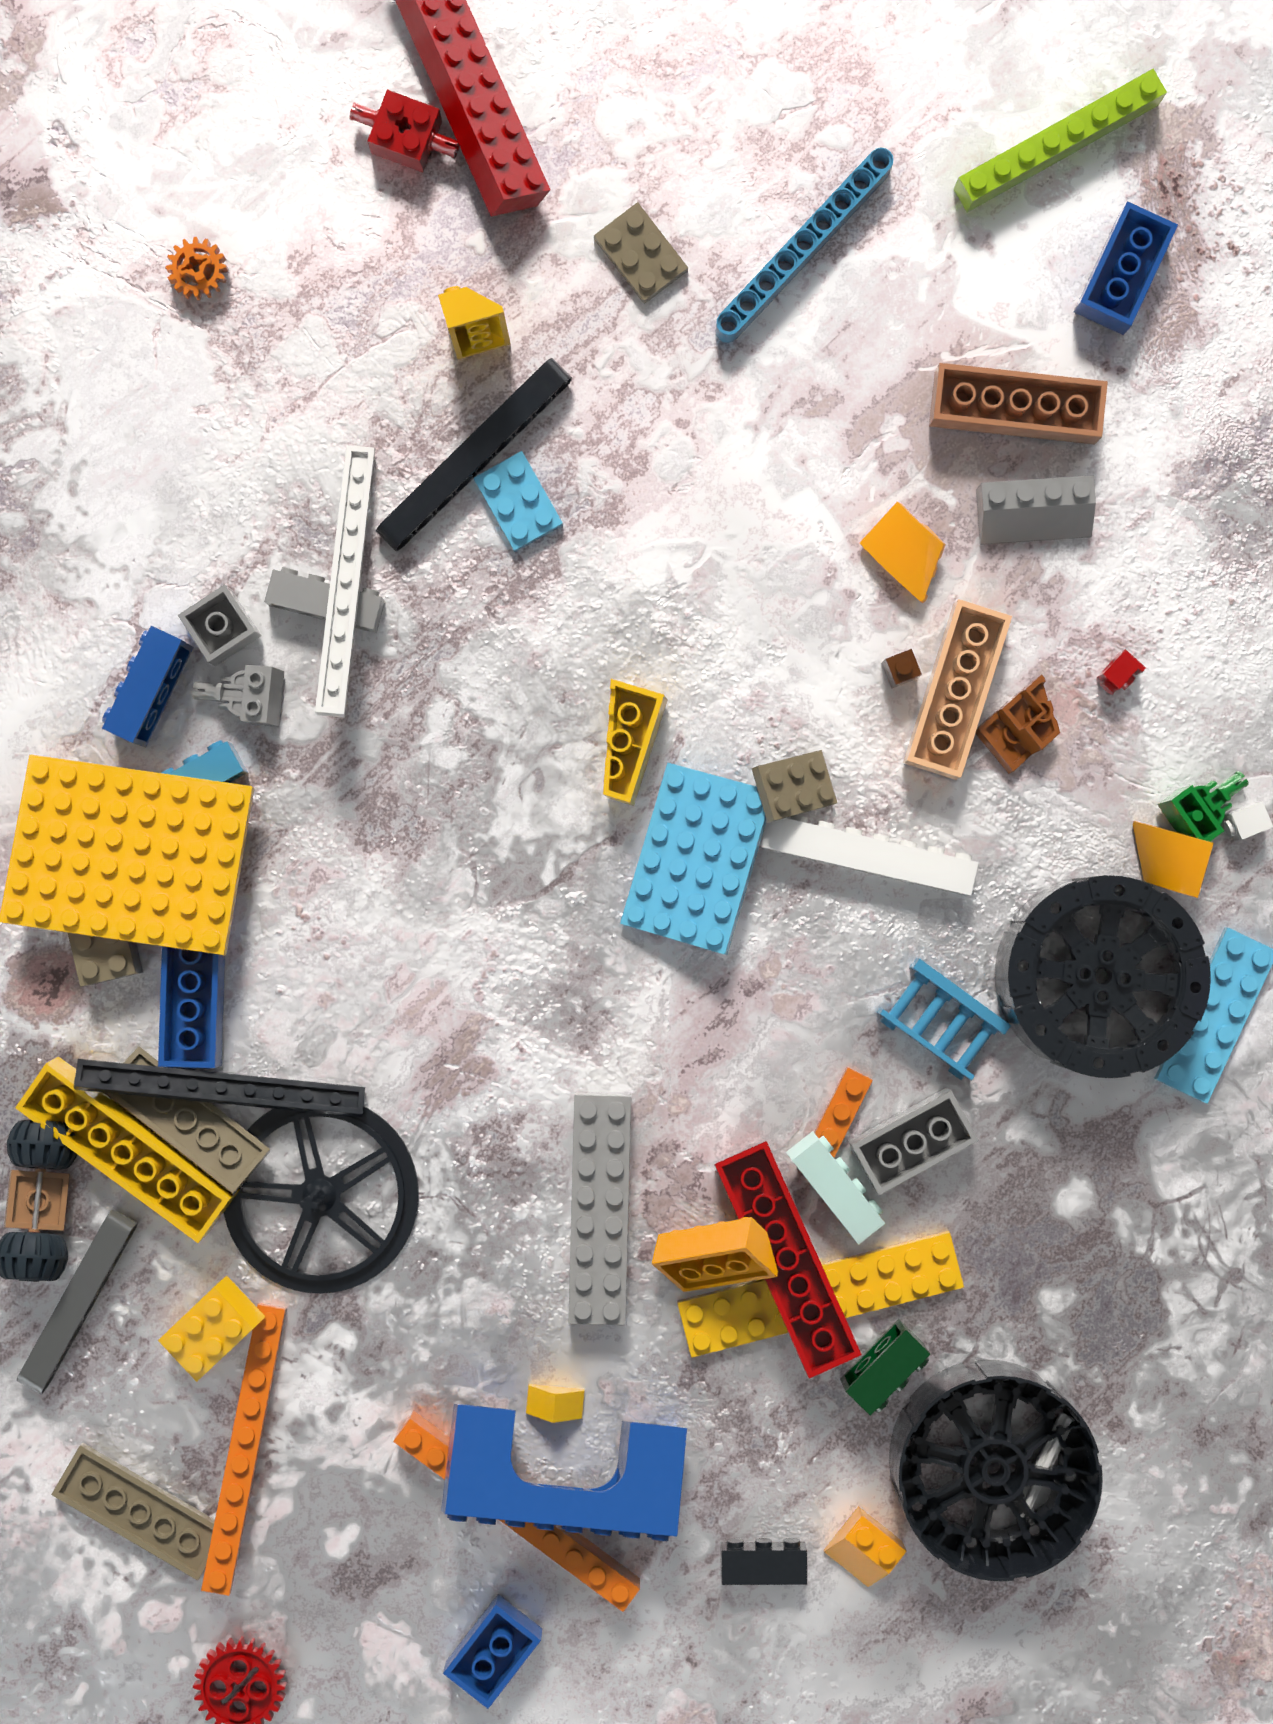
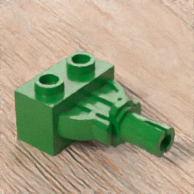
M1236 771L1234 775L1219 786H1216V781L1211 780L1205 786L1189 785L1182 787L1157 805L1176 832L1212 841L1224 832L1221 823L1225 812L1232 808L1231 803H1225L1229 802L1231 797L1241 789L1247 787L1249 782L1247 779L1241 781L1245 776L1240 771Z

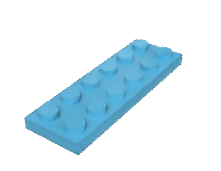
M1224 927L1209 960L1211 971L1210 993L1202 1020L1198 1021L1192 1030L1194 1034L1173 1057L1159 1066L1154 1077L1155 1080L1207 1104L1273 965V948L1228 927Z

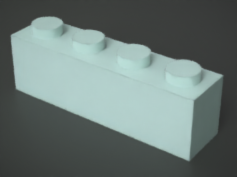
M812 1131L786 1153L859 1245L885 1224L879 1216L883 1211L874 1199H871L869 1202L866 1200L863 1194L867 1190L857 1178L852 1181L846 1173L850 1169L841 1157L835 1160L830 1154L834 1148L824 1136L818 1138Z

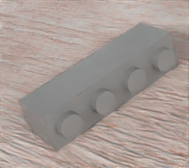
M282 567L281 571L273 569L264 602L271 607L326 620L330 584L325 583V578L318 575L309 574L308 578L298 576V571L286 567ZM363 588L362 592L359 591L355 628L377 633L385 600L379 596L380 592L368 588Z

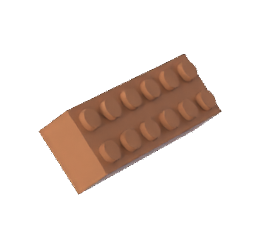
M939 363L934 373L929 427L1095 445L1102 438L1108 381Z

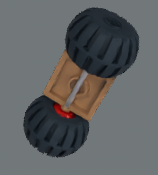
M20 1120L9 1133L6 1145L11 1163L18 1167L35 1169L34 1171L10 1170L4 1228L28 1229V1232H8L0 1239V1277L3 1279L31 1282L55 1281L60 1278L66 1268L68 1250L63 1237L57 1234L37 1233L40 1230L64 1231L70 1174L46 1172V1169H67L77 1157L74 1151L62 1143L60 1137H58V1140L53 1137V1127L57 1128L58 1133L66 1135L70 1128L65 1122L46 1120L47 1125L43 1129L40 1127L41 1123H36L32 1120Z

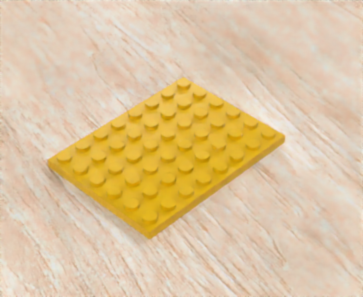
M29 754L0 911V923L226 956L255 788L247 785Z

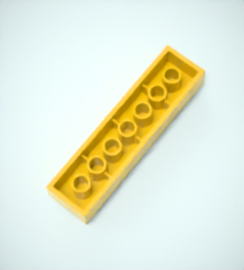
M59 1056L47 1062L15 1109L33 1122L41 1123L40 1127L43 1129L47 1125V1120L65 1122L70 1128L66 1135L58 1133L57 1128L53 1127V1137L57 1140L60 1137L65 1146L195 1242L199 1243L207 1236L239 1192V1189L234 1195L230 1194L103 1092L74 1090L76 1069Z

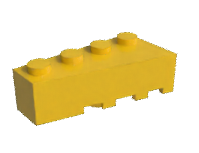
M611 679L603 795L609 799L634 806L668 699L664 694Z

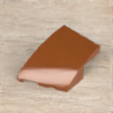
M1042 674L1014 695L976 729L975 734L1008 774L1014 772L1032 754L1043 750L1060 734L1058 722L1053 715L1052 701L1048 700L1044 688L1046 681Z

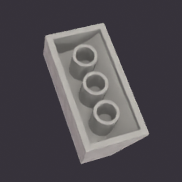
M1094 475L981 483L976 489L980 545L1092 537L1096 507Z

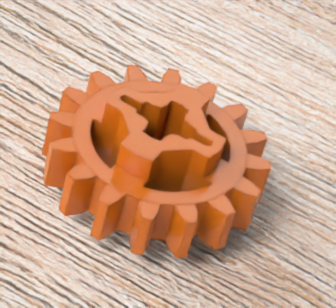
M197 237L193 238V243L191 244L186 239H183V247L180 248L174 245L173 248L176 254H168L167 256L169 261L172 262V264L165 266L168 273H171L167 278L171 284H175L174 288L178 293L183 291L187 299L194 294L195 298L200 301L204 293L208 298H212L211 290L214 289L220 292L221 289L218 283H226L227 281L225 276L222 275V273L229 272L227 265L223 264L226 261V257L223 253L219 254L220 249L216 244L211 247L210 241L206 238L202 244ZM196 252H203V253H206V254L200 255V254H197ZM199 265L200 271L195 272V266ZM194 282V283H197L198 285H190V284H188V283Z

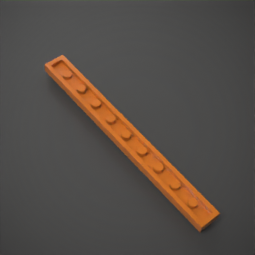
M262 1303L257 1304V1308L265 1315V1318L252 1330L201 1591L227 1596L232 1591L287 1310L284 1307Z

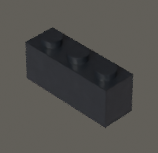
M729 1538L727 1542H720L722 1585H807V1548L805 1542H800L798 1538H785L783 1542H772L769 1538H757L755 1542H744L740 1538Z

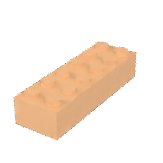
M960 599L953 604L903 760L904 764L954 780L962 777L1012 616Z

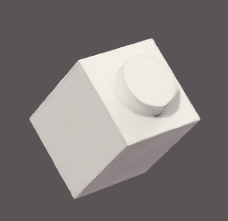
M1263 801L1252 803L1224 816L1226 820L1223 823L1225 831L1234 841L1243 840L1273 828Z

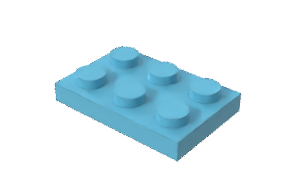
M522 451L473 478L514 552L563 526L559 515Z

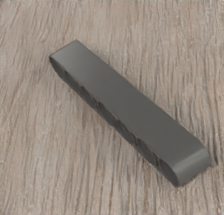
M114 1209L109 1212L16 1381L41 1395L45 1392L131 1239L138 1222Z

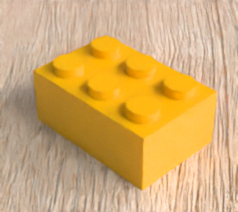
M226 1275L158 1341L197 1382L265 1318V1315Z

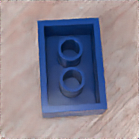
M497 1594L446 1660L443 1674L489 1709L540 1643L543 1629Z

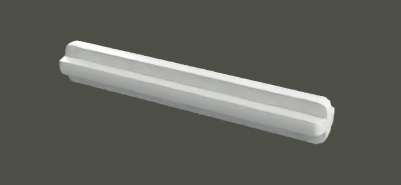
M1061 1412L1054 1423L1052 1431L1056 1429L1057 1425H1062L1066 1428L1075 1420L1068 1414ZM1070 1430L1061 1435L1063 1440H1066ZM1057 1437L1044 1443L1034 1465L1049 1468L1054 1464L1061 1450ZM1032 1485L1031 1487H1025L1022 1491L1025 1496L1023 1498L1030 1509H1032L1042 1486Z

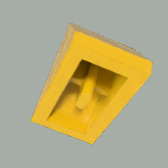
M529 1384L526 1414L551 1423L582 1419L585 1389Z

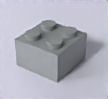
M225 584L178 614L181 622L206 660L213 666H217L262 636L233 591Z

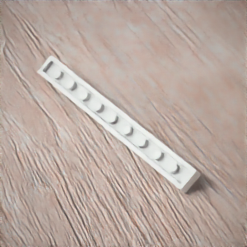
M346 446L315 707L316 715L345 718L375 459V448Z

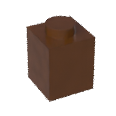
M912 649L886 658L882 662L891 689L918 679L922 675Z

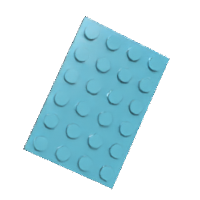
M667 762L620 924L728 955L767 822L757 786Z

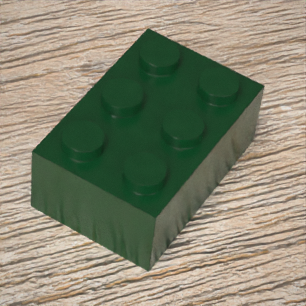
M898 1319L840 1378L845 1392L871 1416L874 1412L879 1413L886 1407L889 1402L888 1398L894 1391L900 1392L908 1384L909 1380L907 1378L915 1370L919 1372L927 1365L928 1357L931 1354L924 1343Z

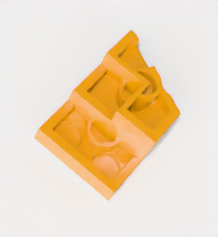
M897 501L860 541V544L920 602L924 603L928 597L926 593L931 579L935 577L938 560L942 557L946 544L927 525L919 522L902 503Z
M1133 821L1132 825L1144 881L1168 890L1199 898L1214 843Z

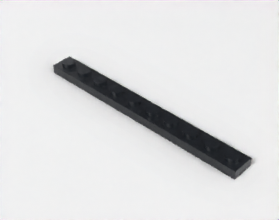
M78 1059L73 1086L74 1090L362 1117L365 1087L86 1059Z

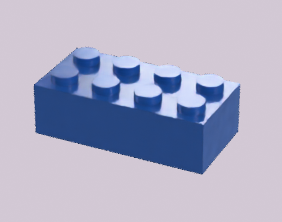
M1127 201L1118 214L1073 312L1124 336L1136 318L1178 224Z
M150 626L149 630H145L139 640L141 647L137 655L132 656L126 670L128 674L125 681H121L115 690L114 696L116 699L112 708L108 707L102 718L104 723L102 729L145 748L194 648L185 641L154 626Z

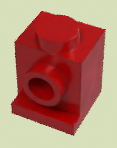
M1125 649L1114 657L1097 678L1101 681L1100 686L1107 693L1113 695L1120 688L1123 690L1127 689L1136 679L1133 674L1138 675L1142 673L1146 667Z

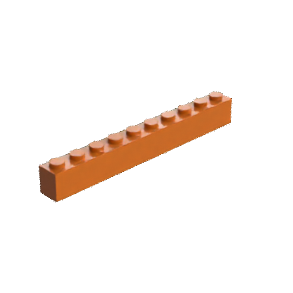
M413 1410L397 1432L393 1442L445 1480L450 1437ZM525 1522V1527L508 1526L622 1612H624L640 1590V1578L580 1533L567 1532L562 1529L561 1525H554V1530L537 1529L530 1522Z

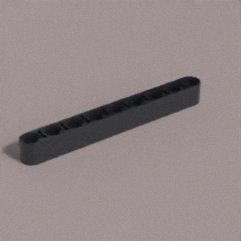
M553 358L548 359L380 523L376 532L396 552L402 549L570 384L572 377Z

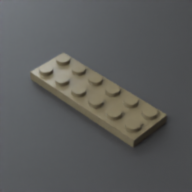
M140 1046L124 1062L126 1064L158 1067V1061ZM103 1092L232 1195L238 1191L270 1153V1149L212 1103Z
M85 1443L79 1446L51 1495L198 1581L206 1568L215 1520Z

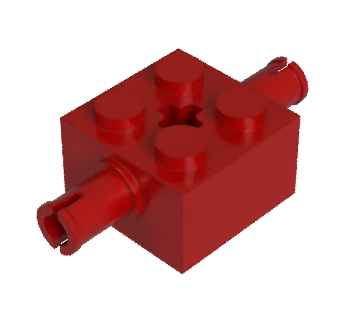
M388 89L378 110L360 105L357 102H354L352 108L355 109L350 110L349 119L372 127L367 140L371 154L422 173L432 150L454 159L457 156L455 151H459L460 147L458 141L438 134L443 122L439 108Z

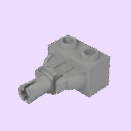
M245 665V670L236 672L232 676L220 677V681L231 684L194 682L193 689L205 692L192 691V697L194 700L228 702V704L218 703V708L229 710L232 714L239 717L242 722L252 725L279 727L284 671L271 666Z

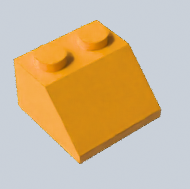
M858 1506L825 1547L824 1552L869 1587L890 1574L907 1550L901 1539Z

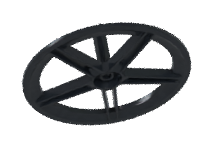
M363 1106L362 1117L272 1109L255 1121L247 1131L260 1142H263L275 1130L293 1122L305 1181L302 1184L244 1182L239 1188V1192L224 1211L226 1225L232 1240L242 1256L260 1274L283 1287L295 1291L317 1294L335 1293L354 1288L369 1281L386 1269L397 1257L406 1244L415 1223L419 1202L418 1177L406 1144L385 1119ZM310 1117H330L349 1122L367 1132L382 1148L334 1176L328 1177L323 1171ZM299 1119H304L316 1168L309 1169ZM384 1152L387 1154L388 1157L347 1184L344 1182L343 1176ZM391 1162L397 1180L398 1204L393 1225L384 1240L340 1200V1195ZM242 1187L292 1190L291 1197L242 1193ZM242 1198L300 1204V1208L303 1210L282 1264L267 1254L253 1237L245 1220ZM344 1211L380 1244V1247L376 1248L338 1216ZM323 1216L331 1218L373 1252L372 1255L359 1264L339 1272L313 1274L297 1271L320 1218ZM304 1221H308L312 1225L293 1268H289L287 1265Z

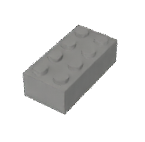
M945 1088L848 1142L875 1192L881 1195L979 1140L952 1090Z

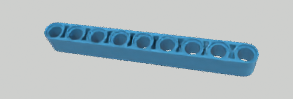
M882 147L874 149L719 314L715 329L719 340L726 343L735 341L888 178L894 161L893 154L888 149ZM881 161L886 165V168L878 169L873 165V162ZM856 181H863L867 188L858 189L854 183ZM844 201L847 203L848 208L844 210L839 209L835 203ZM825 221L829 224L830 228L821 230L817 227L816 223ZM806 241L810 244L811 248L809 250H802L797 246V243ZM782 261L789 262L792 268L787 271L782 270L778 263ZM764 281L770 282L773 285V289L764 291L760 288L759 284ZM746 301L751 302L754 305V309L744 311L740 304ZM728 321L733 323L736 328L728 332L722 329L721 324Z

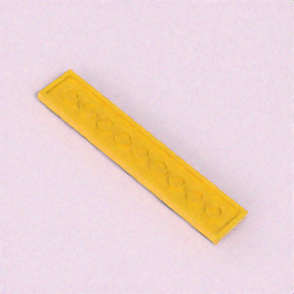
M949 1231L822 1263L845 1318L964 1288ZM765 1279L677 1301L691 1358L788 1333Z

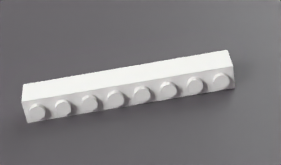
M799 815L791 816V819L784 818L769 823L766 822L759 848L965 896H971L979 863L971 861L972 856L956 852L955 857L944 855L945 850L937 847L928 846L927 850L918 849L917 843L901 840L900 844L889 842V836L874 833L873 838L862 836L863 831L855 828L846 827L844 832L834 829L835 824L819 821L818 825L807 823L808 818Z

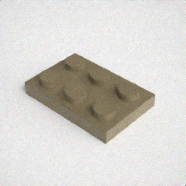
M638 202L594 235V240L644 304L688 271V266Z
M822 750L751 768L767 823L837 804Z

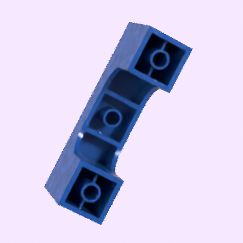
M454 1404L441 1511L447 1514L449 1520L467 1522L468 1516L476 1517L478 1523L496 1525V1519L505 1520V1524L512 1527H525V1522H530L537 1529L554 1530V1525H561L565 1531L583 1533V1528H590V1532L605 1536H611L613 1530L619 1531V1535L627 1538L640 1539L641 1533H645L648 1538L658 1541H669V1536L677 1537L687 1428L622 1421L618 1464L614 1475L607 1483L591 1489L537 1484L520 1479L512 1466L511 1449L516 1410Z

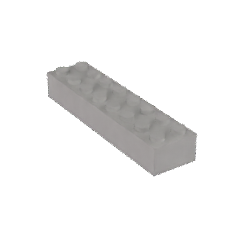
M575 1092L568 1324L625 1325L631 1094Z

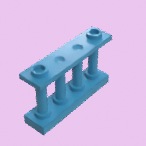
M916 958L910 966L915 971L912 975L914 979L889 1013L879 1008L877 1013L882 1016L880 1022L893 1031L896 1027L951 1066L948 1071L961 1081L964 1077L972 1080L975 1076L966 1069L992 1034L995 1035L998 1031L1005 1035L1012 1025L924 961ZM930 982L938 988L936 990L937 995L914 1027L910 1029L898 1019L923 984L927 985ZM954 999L961 1004L958 1008L960 1011L935 1046L922 1038L921 1035L944 1003ZM976 1015L983 1020L981 1024L983 1028L959 1061L955 1062L944 1054V1051L968 1018H973Z

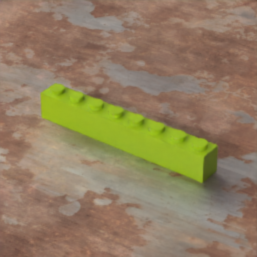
M1153 68L961 175L954 186V191L968 213L1159 106L1167 91Z

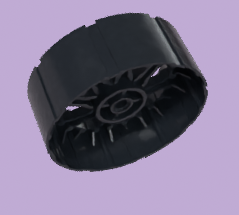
M1114 875L1074 878L1072 881L1059 882L1042 890L1028 900L1011 919L1012 923L1008 930L1004 931L995 962V987L1002 1004L1000 1006L1007 1023L1012 1025L1010 1028L1020 1041L1036 1055L1050 1060V1063L1098 1078H1122L1131 1076V1073L1135 1072L1144 1073L1173 1057L1194 1034L1192 1030L1198 1021L1202 1020L1208 1003L1211 984L1209 956L1205 955L1203 948L1205 942L1198 927L1186 910L1167 893L1155 890L1153 885L1130 877ZM1117 885L1124 887V894L1122 896H1117L1114 893V888ZM1054 902L1060 904L1057 914L1052 913L1050 910V906ZM1100 905L1099 914H1101L1098 934H1095L1093 943L1088 938H1084L1074 922L1076 921L1072 915L1083 909V906ZM1125 909L1143 914L1142 917L1151 924L1144 929V933L1133 941L1119 946L1117 934L1120 918L1123 917ZM1052 931L1059 934L1068 946V951L1071 955L1070 960H1062V962L1049 961L1039 956L1045 937H1048ZM1167 944L1170 953H1173L1175 960L1173 961L1174 973H1164V975L1152 974L1135 968L1142 960L1141 957L1155 947ZM1106 950L1111 953L1109 961H1104L1102 958V954ZM1025 960L1028 963L1026 971L1018 969L1019 961ZM1085 968L1084 979L1080 977V971ZM1099 968H1103L1107 973L1106 980L1101 984L1095 979V973ZM1125 973L1124 983H1121L1120 976ZM1048 977L1066 982L1068 987L1063 991L1064 994L1053 1004L1043 1008L1036 993V979ZM1144 989L1159 991L1161 994L1171 996L1167 1006L1169 1010L1166 1015H1162L1157 1023L1152 1018H1148L1136 1004L1137 1000L1132 994L1133 991H1143ZM1100 991L1106 993V999L1102 1002L1097 998ZM1085 1006L1086 1014L1088 1015L1087 1035L1084 1036L1083 1044L1077 1041L1069 1040L1068 1036L1059 1027L1062 1025L1063 1019L1072 1011ZM1112 1009L1117 1014H1121L1133 1028L1132 1032L1137 1039L1126 1043L1127 1046L1109 1047V1038H1106L1107 1017H1110ZM1039 1024L1045 1026V1034L1041 1036L1035 1031ZM1097 1057H1101L1104 1061L1103 1067L1099 1069L1095 1068L1093 1064Z
M974 1360L975 1363L964 1365L960 1363L953 1365L926 1380L911 1395V1401L905 1409L902 1408L897 1418L890 1442L889 1467L894 1479L892 1484L898 1501L913 1532L924 1547L938 1560L942 1559L950 1568L959 1573L987 1581H1014V1578L1024 1576L1029 1578L1043 1573L1059 1564L1082 1542L1080 1539L1086 1530L1089 1531L1096 1517L1101 1500L1103 1476L1095 1439L1077 1410L1048 1380L1045 1382L1036 1372L1021 1365L1001 1360ZM982 1393L983 1395L992 1394V1402L994 1403L992 1422L989 1423L986 1433L978 1425H975L967 1413L968 1409L963 1401L974 1397V1394ZM1017 1399L1027 1404L1030 1402L1041 1415L1035 1420L1036 1423L1022 1435L1017 1434L1012 1437L1010 1427L1013 1408L1015 1409ZM1062 1408L1063 1413L1068 1414L1075 1420L1066 1428L1062 1425H1057L1056 1429L1052 1431L1057 1419L1054 1411ZM945 1414L950 1421L954 1422L962 1434L961 1438L965 1447L954 1446V1448L936 1444L933 1440L928 1439L927 1436L933 1421L936 1422ZM1070 1430L1066 1440H1063L1061 1435ZM1057 1437L1061 1447L1058 1454V1465H1052L1047 1468L1027 1461L1033 1455L1032 1453L1047 1440L1051 1441ZM990 1444H1000L996 1449L990 1447ZM975 1456L976 1462L974 1464H970L972 1457ZM921 1463H935L950 1467L953 1471L958 1472L953 1477V1481L938 1489L932 1488L927 1491L920 1478V1475H922ZM1000 1463V1469L996 1473L990 1474L987 1472L990 1464ZM1009 1464H1014L1016 1468L1010 1473ZM1075 1472L1076 1476L1073 1481H1067L1065 1479L1066 1475L1072 1476ZM984 1481H986L991 1486L989 1488H983L982 1484ZM1032 1485L1049 1487L1051 1493L1047 1502L1036 1512L1033 1508L1030 1509L1023 1498L1025 1497L1022 1492L1024 1488L1031 1487ZM974 1496L973 1502L975 1506L971 1521L968 1520L966 1527L947 1520L943 1512L948 1509V1506L963 1498L968 1499ZM917 1502L923 1505L919 1511H915L912 1508ZM998 1504H1005L1007 1508L1010 1507L1016 1517L1017 1525L1002 1531L991 1530L992 1515L994 1510L997 1509ZM1033 1525H1037L1040 1528L1039 1533L1036 1535H1032L1029 1532L1030 1527ZM972 1538H975L976 1545L974 1547H968L966 1544H970L972 1542Z

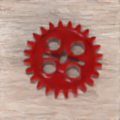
M241 1636L238 1644H235L234 1640L229 1638L226 1647L219 1642L216 1646V1652L212 1649L207 1652V1659L202 1658L199 1663L202 1669H197L194 1675L200 1680L195 1681L193 1685L194 1689L200 1690L196 1693L194 1700H203L198 1710H208L205 1718L206 1721L213 1717L216 1719L215 1724H264V1718L268 1721L272 1720L274 1716L273 1711H279L281 1707L279 1702L283 1701L286 1695L281 1690H284L287 1686L286 1681L280 1680L285 1676L286 1670H277L282 1660H272L275 1652L274 1649L266 1653L264 1652L265 1642L258 1648L255 1647V1638H252L248 1645L245 1644L244 1637ZM234 1661H243L247 1668L239 1669ZM258 1667L259 1670L249 1677L245 1686H240L226 1703H223L222 1699L232 1692L235 1684L239 1685L253 1668ZM214 1681H222L226 1685V1689L217 1688ZM262 1681L265 1683L266 1689H258L254 1682ZM241 1701L245 1704L246 1709L236 1708L234 1702Z

